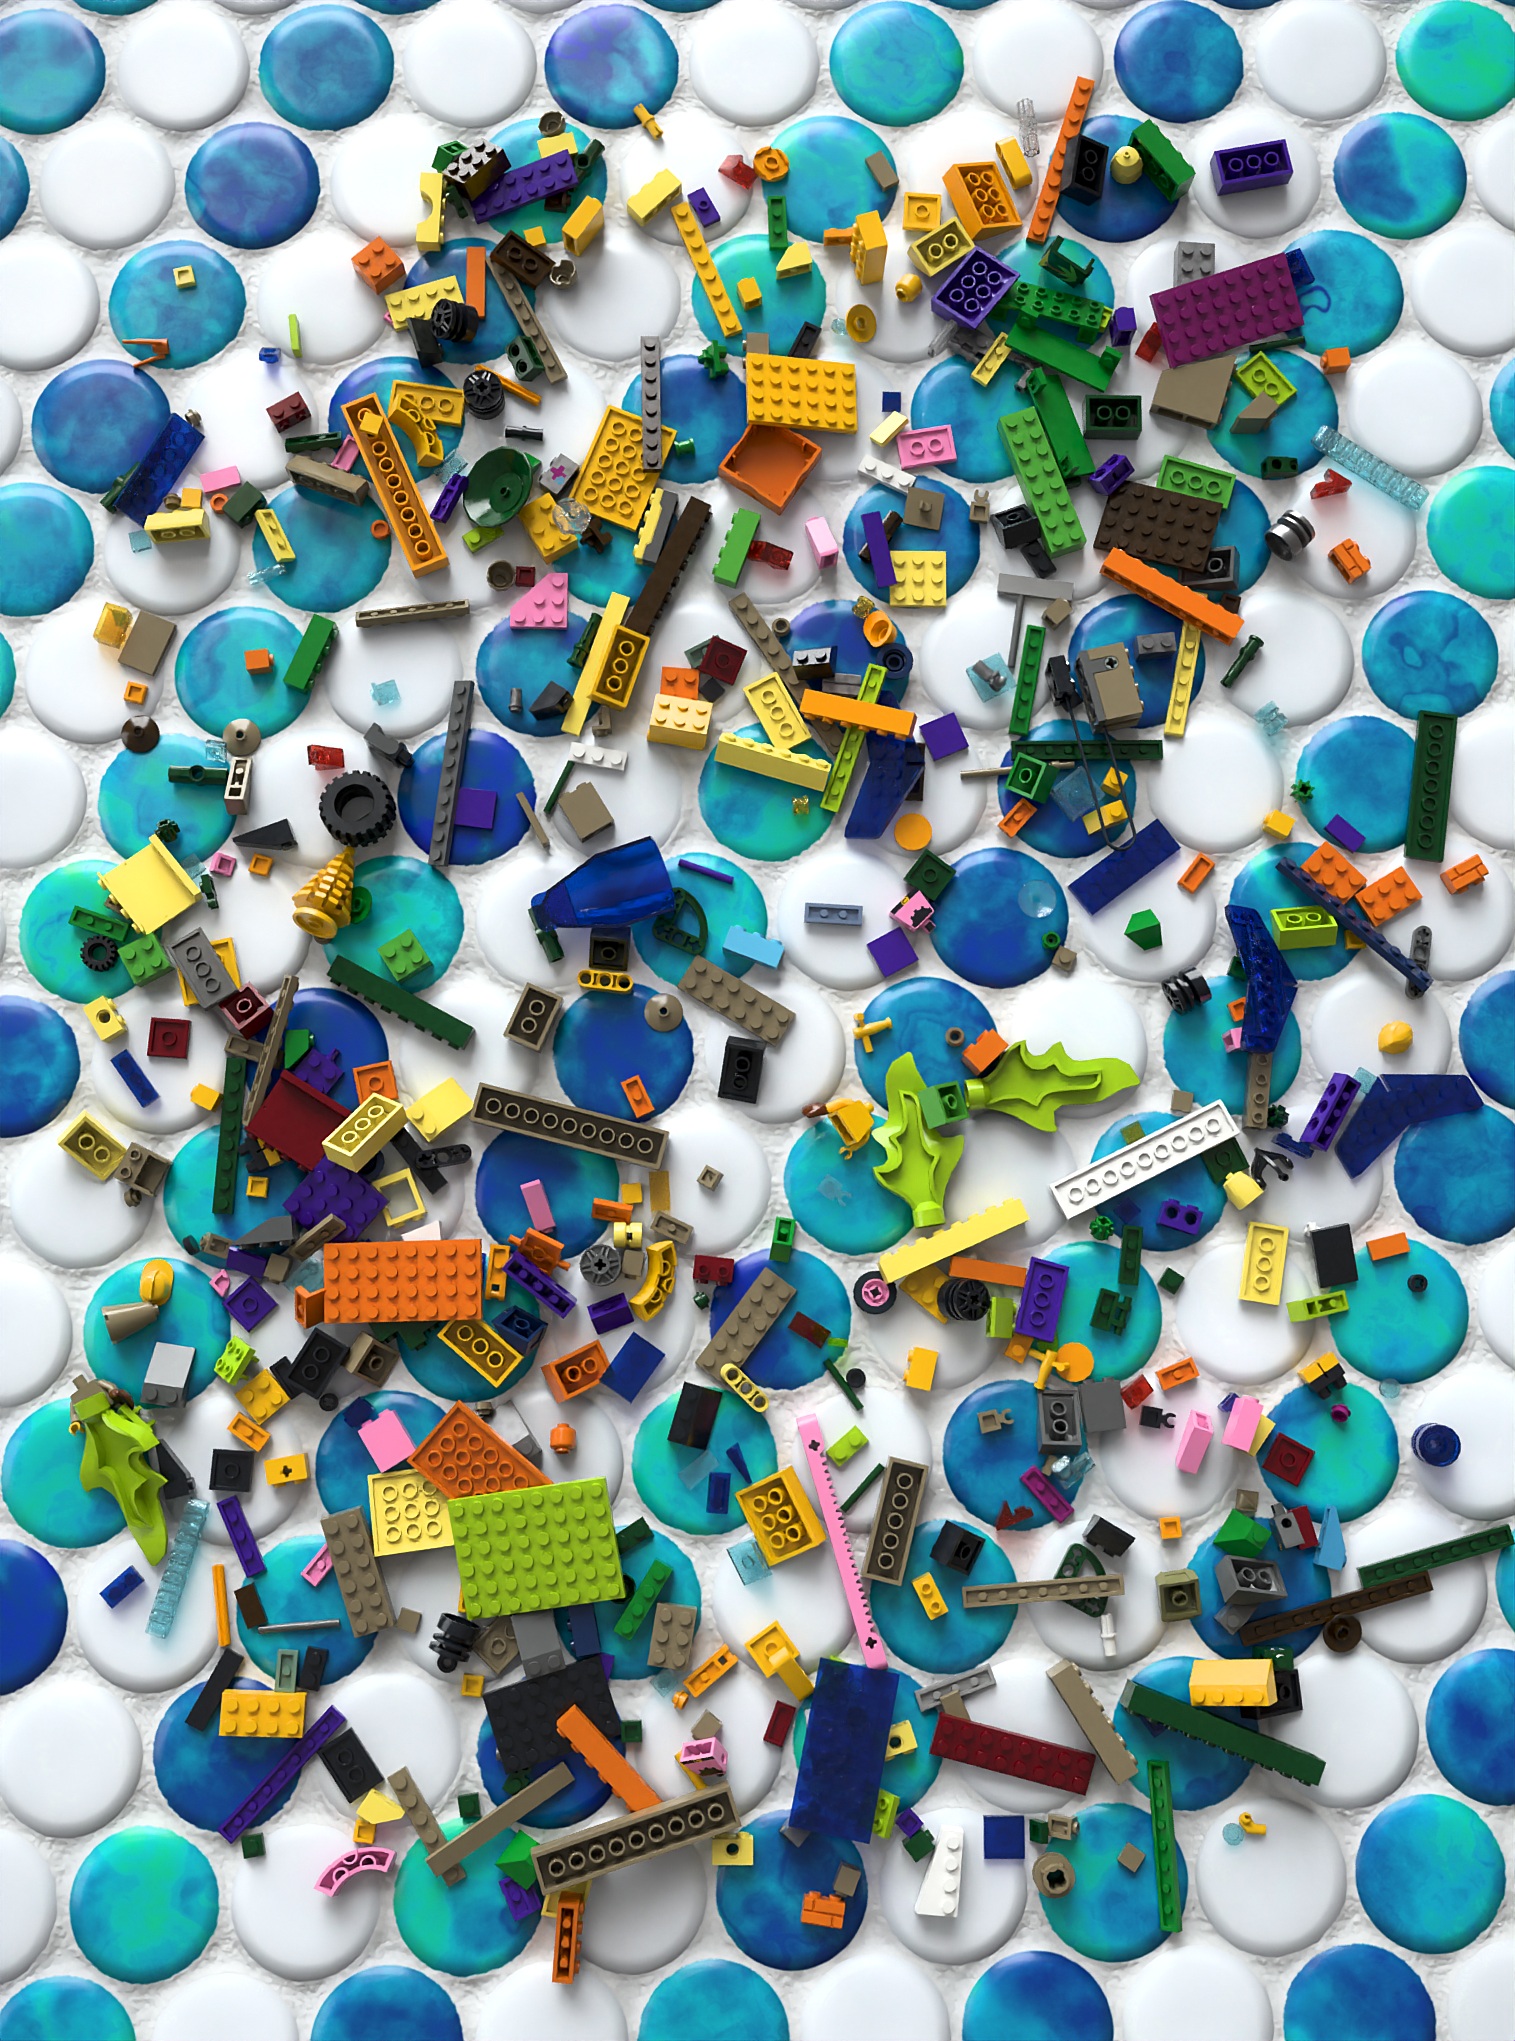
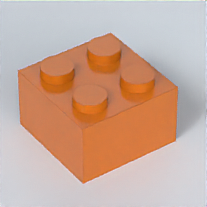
M380 236L351 258L354 270L377 295L406 273L401 259Z
M993 1028L989 1032L985 1030L975 1040L977 1044L971 1043L962 1053L964 1057L961 1061L976 1077L1009 1046Z

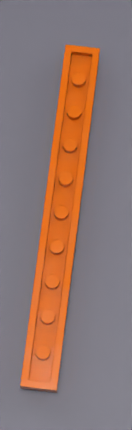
M1080 76L1077 77L1026 241L1044 245L1060 194L1059 188L1066 144L1079 134L1095 83L1093 80Z

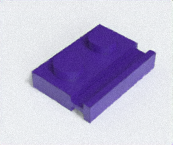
M509 1876L498 1881L515 1922L542 1908L533 1884L525 1890Z

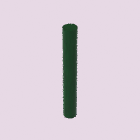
M1299 336L1249 346V351L1253 353L1305 343V337Z
M568 760L543 810L545 813H551L575 763Z
M829 1358L825 1360L823 1364L856 1410L862 1409L864 1406Z
M879 1463L840 1509L846 1513L885 1467Z

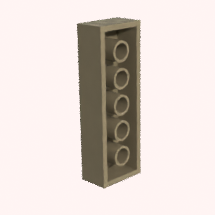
M888 1455L862 1564L861 1576L901 1586L929 1469L928 1465Z
M363 1505L323 1517L320 1520L354 1637L358 1638L394 1626L397 1619L379 1558L374 1556L373 1539Z
M1065 1658L1045 1671L1112 1779L1120 1785L1139 1771L1136 1768V1765H1138L1137 1760L1128 1749L1125 1750L1127 1744L1117 1731H1113L1116 1727L1106 1714L1103 1715L1102 1712L1105 1709L1095 1696H1091L1094 1692L1084 1679L1081 1680L1080 1676L1082 1673L1073 1661L1069 1662Z

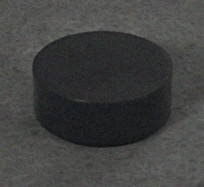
M192 1235L183 1238L184 1248L189 1255L193 1256L200 1252L199 1245Z
M853 1368L847 1372L846 1382L850 1387L859 1388L864 1385L866 1376L861 1369Z

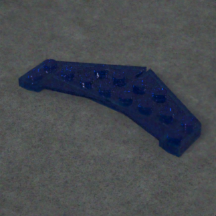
M881 690L877 705L902 710L896 696L891 691ZM869 730L866 733L865 738L870 765L845 827L844 837L846 839H878L882 836L925 769L924 766H909V764H926L914 736H912V739L906 738L903 741L894 738L895 735L891 734L887 736L876 734L877 731Z
M1228 904L1224 907L1225 916L1248 979L1240 1039L1241 1051L1267 1055L1274 1052L1298 990V987L1293 986L1298 983L1259 913L1253 908Z
M1380 1074L1385 1086L1379 1076L1374 1079L1337 1141L1334 1150L1350 1179H1353L1362 1174L1408 1125L1477 1110L1485 1104L1470 1079L1465 1075Z

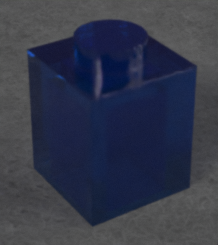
M359 1396L344 1411L343 1415L346 1417L344 1421L353 1428L355 1426L358 1428L376 1409L363 1396Z

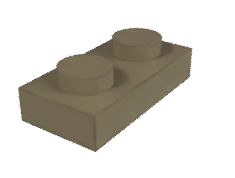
M659 1210L650 1229L686 1245L694 1228Z

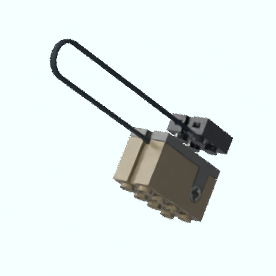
M1123 642L1088 649L1087 651H1079L1074 669L1092 734L1105 733L1133 833V840L1129 846L1122 848L1114 846L1110 843L1106 833L1070 703L1075 689V681L1073 678H1070L1069 674L1071 671L1070 663L1065 660L1064 655L1051 657L1045 670L1054 707L1067 703L1104 839L1107 845L1116 851H1126L1134 845L1136 830L1108 732L1137 726L1139 718H1141L1144 711V703L1138 696L1139 686L1138 683L1134 682L1133 678L1134 668L1128 661L1129 651L1124 647Z

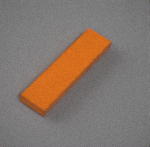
M467 247L466 304L476 308L479 319H485L486 248Z
M951 1256L948 1276L1024 1287L1027 1268Z

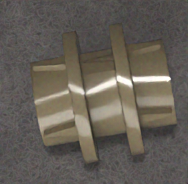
M1046 1852L1034 1862L1032 1876L1042 1894L1053 1899L1062 1898L1069 1894L1074 1887L1075 1871L1066 1857L1057 1852ZM1057 1869L1060 1870L1058 1878H1052L1050 1881L1047 1880L1049 1872H1055Z

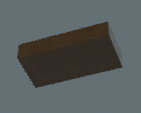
M255 1583L234 1591L247 1629L268 1621Z

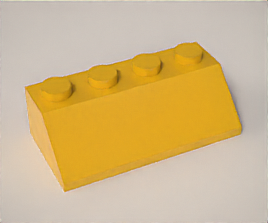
M1272 1659L1194 1660L1189 1682L1192 1706H1270L1277 1702Z

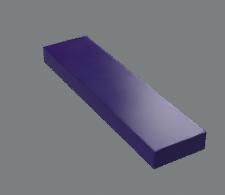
M880 511L862 514L861 520L877 587L881 589L895 586L897 581Z
M237 1495L216 1503L246 1577L249 1578L266 1570L267 1567Z

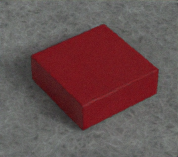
M516 566L515 585L517 587H534L535 567Z

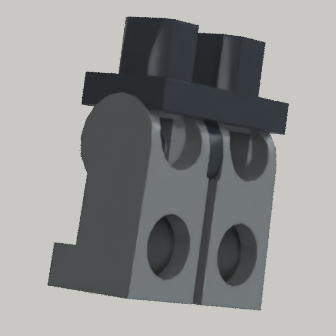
M375 722L363 737L370 749L392 762L395 767L399 768L402 765L409 770L414 764L415 759L412 758L413 755L409 753L406 745L402 742L398 744L394 738L386 737L381 726Z

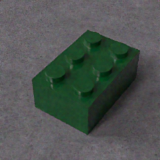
M1085 395L1082 403V435L1084 439L1138 440L1142 432L1141 396Z

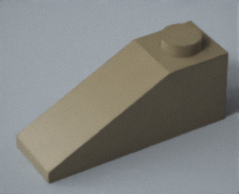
M252 757L232 758L224 795L228 815H247L250 802Z

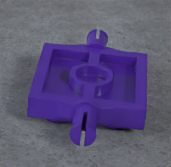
M334 1047L326 1056L312 1048L292 1074L326 1095L344 1073L333 1061L340 1051Z

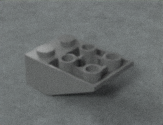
M272 1217L234 1241L233 1246H238L239 1249L254 1250L255 1246L258 1245L259 1248H274L275 1244L278 1243L279 1246H291L300 1239L297 1217Z

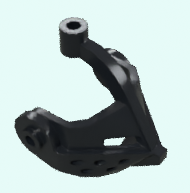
M1258 1147L1254 1149L1255 1156L1251 1164V1176L1263 1191L1266 1189L1267 1184L1261 1175L1267 1164L1278 1173L1280 1180L1287 1181L1289 1179L1288 1174L1283 1173L1273 1162V1160L1279 1159L1288 1169H1293L1294 1165L1289 1158L1282 1154L1261 1150Z

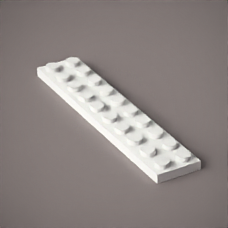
M1219 1099L1050 1184L1049 1188L1068 1221L1237 1136L1240 1132L1223 1102Z

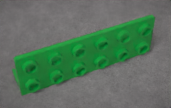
M1016 281L988 314L987 318L1005 322L1008 309L1020 312L1022 306L1025 305L1039 312V317L1080 327L1076 341L1094 345L1105 304L1096 300Z
M1023 305L1004 345L1104 393L1123 353L1106 346L1101 357L1096 356L1035 326L1040 313Z
M1041 367L1035 368L1025 381L1063 478L1093 474L1096 468L1059 375L1045 376Z

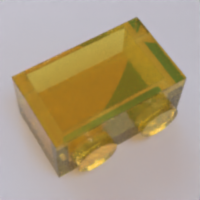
M106 602L93 638L98 643L120 649L121 644L126 639V630L132 624L133 617L127 608Z

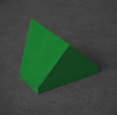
M1148 909L1132 914L1124 935L1144 951L1161 946V926L1152 910Z

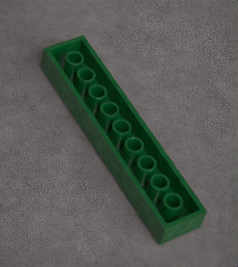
M1127 1679L1119 1702L1124 1705L1123 1709L1127 1710L1129 1714L1136 1717L1142 1714V1717L1146 1718L1147 1721L1156 1725L1161 1722L1162 1725L1166 1726L1165 1728L1176 1733L1179 1729L1188 1738L1196 1740L1198 1737L1204 1744L1213 1748L1218 1745V1748L1222 1749L1223 1752L1233 1756L1237 1753L1236 1755L1242 1757L1241 1759L1252 1764L1255 1760V1763L1261 1765L1262 1768L1273 1771L1274 1768L1280 1775L1289 1779L1293 1776L1294 1779L1299 1780L1298 1782L1310 1787L1311 1784L1319 1785L1326 1762L1315 1754Z

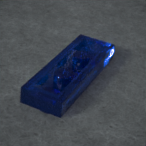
M125 1049L110 1060L143 1108L161 1097L128 1049Z

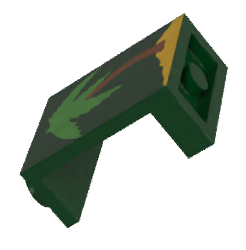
M1058 235L1046 249L1038 265L1072 288H1075L1078 284L1082 285L1085 279L1090 276L1094 269L1092 264L1095 259L1091 258L1084 268L1080 267L1058 252L1059 247L1064 241Z

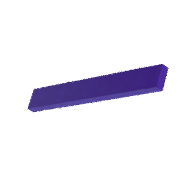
M332 1704L223 1822L217 1831L232 1844L347 1718Z

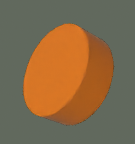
M216 494L211 498V508L217 514H224L222 507L229 499L223 494Z
M377 520L372 523L370 530L375 539L384 540L390 535V528L387 522Z

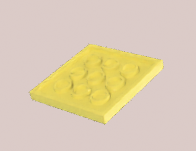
M416 1469L368 1475L375 1557L455 1546L447 1505L449 1498Z

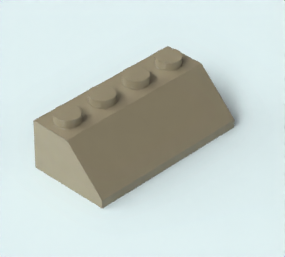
M297 455L285 466L293 483L361 508L370 489L365 477L351 475L348 471L341 468L338 470L334 469L325 462H315L309 456L302 457Z

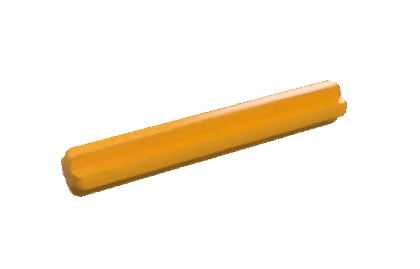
M477 364L474 371L487 370L497 375L501 381L502 389L534 406L540 404L541 396L481 364Z
M217 1564L212 1566L218 1641L219 1646H228L231 1643L225 1572L224 1565Z

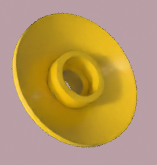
M857 304L848 310L845 326L849 336L859 343L867 342L874 336L876 318L872 310L866 305Z

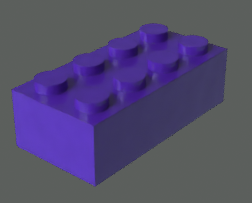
M1286 139L1214 151L1210 160L1217 196L1288 184L1293 174Z

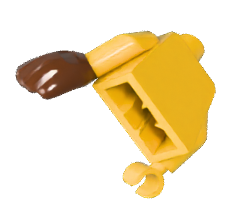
M837 1099L828 1104L812 1103L801 1110L802 1114L808 1118L828 1116L846 1146H849L842 1147L839 1150L840 1154L848 1150V1154L844 1159H850L852 1151H857L868 1142L871 1126L874 1124V1120L870 1115L874 1111L873 1105L870 1102L863 1104L860 1100L854 1102L852 1099Z

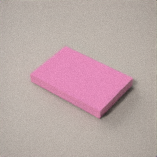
M951 425L899 432L895 436L902 470L957 461Z

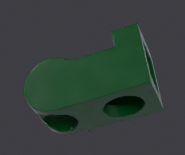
M1267 456L1261 463L1262 480L1270 479L1271 477L1293 478L1299 474L1297 458Z

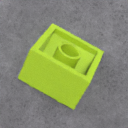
M990 1297V1306L987 1311L986 1337L1012 1339V1335H1015L1013 1333L1015 1323L1012 1322L1013 1315H1016L1017 1305L1013 1303L1014 1299Z

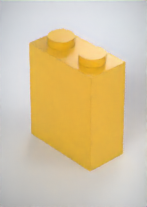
M587 195L562 228L564 248L580 257L604 225L603 205L598 199Z

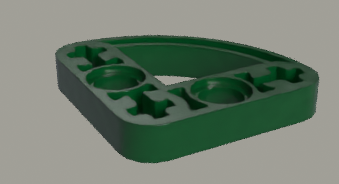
M674 887L670 890L653 924L652 933L658 940L690 955H700L705 948L708 936V925L704 910L693 895L680 887ZM680 892L682 899H677L675 903L679 907L676 908L674 905L668 904V902L673 903L674 901L673 893L677 894ZM685 901L693 908L698 917L700 925L699 938L673 926ZM666 909L674 910L675 914L672 918H666L663 915ZM664 926V931L668 933L670 929L673 930L670 933L669 940L666 939L667 934L665 933L658 935L656 928ZM677 933L684 937L683 941L679 944L675 943L672 939ZM687 937L691 938L689 939L691 944L698 942L700 950L692 951V946L688 944L686 948L683 947L686 944Z
M1073 1543L1068 1547L1053 1579H1058L1059 1575L1062 1578L1076 1577L1085 1558L1091 1563L1097 1576L1106 1575L1099 1559L1088 1548L1079 1543ZM1080 1547L1082 1555L1076 1556L1074 1560L1078 1562L1076 1566L1074 1563L1067 1561L1068 1557L1073 1559L1074 1553L1072 1550ZM1066 1565L1073 1567V1573L1070 1576L1063 1574L1062 1570ZM1108 1596L1098 1597V1599L1093 1597L1087 1601L1092 1605L1098 1603L1099 1611H1094L1093 1613H1091L1092 1609L1086 1605L1085 1609H1082L1087 1598H1082L1079 1604H1074L1071 1599L1062 1601L1096 1618L1104 1613Z

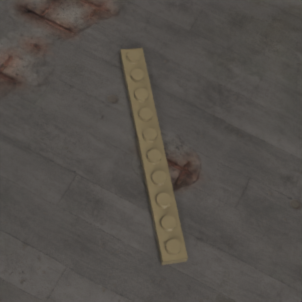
M745 592L729 601V606L800 707L805 689H812L805 680L798 681L792 667V660ZM815 718V720L808 719L832 755H836L839 752L844 735L835 722L828 724L822 722L820 718Z

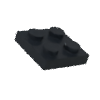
M213 1449L209 1490L251 1492L255 1451Z

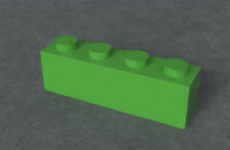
M739 508L738 513H734L731 521L733 527L727 531L725 536L726 545L721 547L718 555L720 558L719 564L715 563L712 571L714 582L736 588L761 522L760 514Z

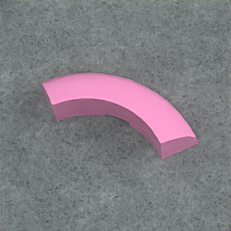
M366 1847L348 1852L326 1868L314 1889L331 1897L338 1896L346 1882L361 1871L367 1869H376L384 1872L392 1871L397 1852L381 1847Z

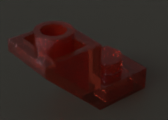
M753 541L747 558L751 561L765 562L773 569L788 570L794 553L769 542Z

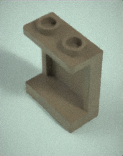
M591 781L587 784L586 782L581 783L576 787L577 790L562 794L558 800L560 808L564 811L581 843L615 824L613 817Z

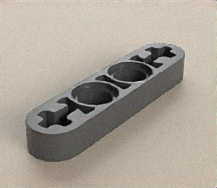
M1420 926L1413 931L1409 958L1422 971L1428 972L1432 931L1427 926ZM1423 931L1426 937L1422 939V944L1417 945L1416 943L1421 942V936L1418 933ZM1417 948L1424 951L1425 955L1423 958H1418L1415 955ZM1406 978V996L1412 1000L1422 997L1425 992L1416 986L1419 992L1414 995V991H1411V988L1415 987V984Z

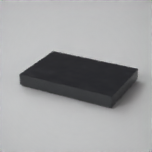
M1344 1223L1309 1231L1319 1288L1358 1281L1350 1225Z
M352 1727L317 1751V1754L349 1804L385 1779Z

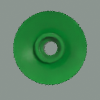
M357 886L352 890L351 913L349 915L351 916L350 923L352 924L364 921L371 911L372 896L365 887Z

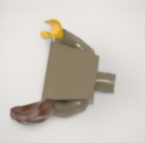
M79 1375L72 1381L78 1391L70 1396L71 1425L69 1432L74 1437L77 1436L76 1431L78 1429L81 1433L85 1432L84 1427L81 1426L82 1424L84 1425V1422L79 1420L73 1407L74 1404L104 1391L110 1403V1409L119 1403L120 1405L126 1404L133 1410L134 1401L129 1392L118 1389L116 1384L104 1379H93L87 1382L83 1375Z

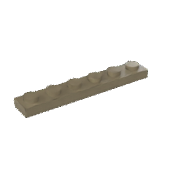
M469 599L359 611L356 612L355 622L356 627L368 628L379 624L386 626L396 622L426 621L430 618L444 619L447 616L462 617L470 614Z
M404 1766L388 1776L387 1779L431 1855L448 1843L446 1836L407 1767ZM460 1861L441 1874L448 1887L467 1875Z

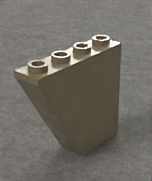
M1232 355L1163 370L1159 377L1149 412L1213 431L1215 425H1219L1223 414H1220V410L1225 407L1228 397H1225L1226 391H1230L1232 385L1230 377L1235 374L1237 368L1235 360L1237 356Z

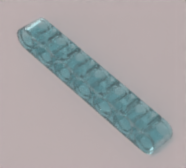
M1322 425L1311 440L1314 448L1414 511H1418L1429 496V491L1326 425Z
M190 1497L187 1501L145 1630L147 1634L166 1639L169 1634L209 1512L210 1502Z

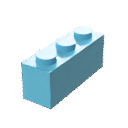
M738 925L730 927L722 950L775 971L785 949V946H782V942L775 939L769 941L764 939V935L757 932L753 934L748 933L744 927Z

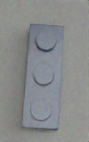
M805 902L804 923L862 926L863 906Z

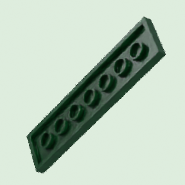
M1425 710L1418 712L1403 858L1443 862L1458 715Z

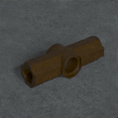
M891 510L882 521L887 544L890 543L893 534L903 522L900 514ZM866 542L859 551L858 557L864 563L871 565L872 562Z

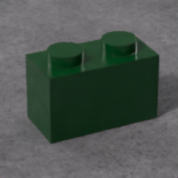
M247 481L224 504L222 510L227 517L242 529L245 525L247 526L252 522L255 516L254 513L257 510L265 508L267 500L260 491Z

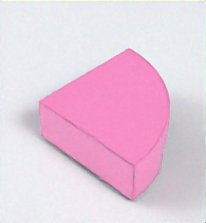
M225 1269L221 1270L209 1282L222 1297L226 1295L230 1286V1278Z

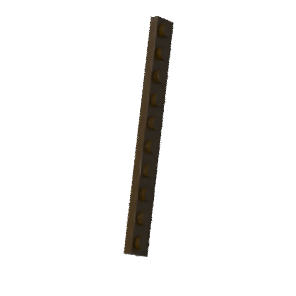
M1428 1570L1245 1623L1238 1630L1242 1646L1245 1647L1325 1623L1337 1614L1346 1613L1352 1615L1434 1589Z

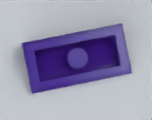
M230 1246L226 1262L227 1268L258 1279L264 1278L263 1275L268 1264L266 1258Z

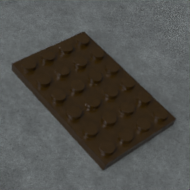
M1125 480L1108 496L1093 548L1111 552L1113 547L1136 559L1202 575L1224 503Z

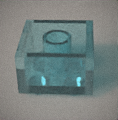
M1082 766L1052 788L1049 793L1050 797L1072 823L1095 806L1088 777ZM1092 779L1099 803L1105 797V793Z

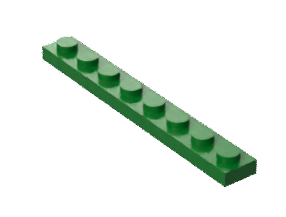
M1151 1759L1147 1761L1160 1928L1164 1931L1179 1933L1183 1930L1169 1761Z

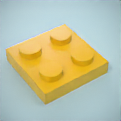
M905 192L902 230L931 232L939 227L941 195Z
M267 1368L235 1394L236 1398L259 1425H262L291 1400Z
M777 1620L744 1643V1646L767 1678L777 1672L769 1661L771 1656L784 1647L788 1649L793 1658L800 1654Z

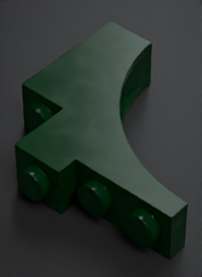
M443 1320L367 1323L380 1342L386 1341L389 1343L397 1338L396 1333H399L410 1351L416 1349L418 1352L427 1346L426 1341L429 1340V1337L425 1332L432 1333L439 1328L438 1323Z

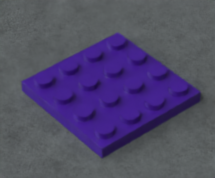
M325 1155L282 1206L292 1216L297 1217V1221L308 1231L331 1213L346 1223V1228L328 1243H354L386 1207L389 1201L361 1173H356L332 1162Z

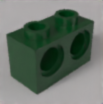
M518 335L504 348L519 380L532 382L546 369L531 337Z

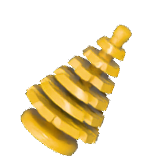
M346 846L343 854H337L325 866V869H321L309 883L292 897L297 908L292 915L293 921L307 933L320 938H333L336 936L338 928L350 925L351 916L349 915L351 913L353 882L351 881L354 879L353 869L355 861L352 858L356 852L353 847Z

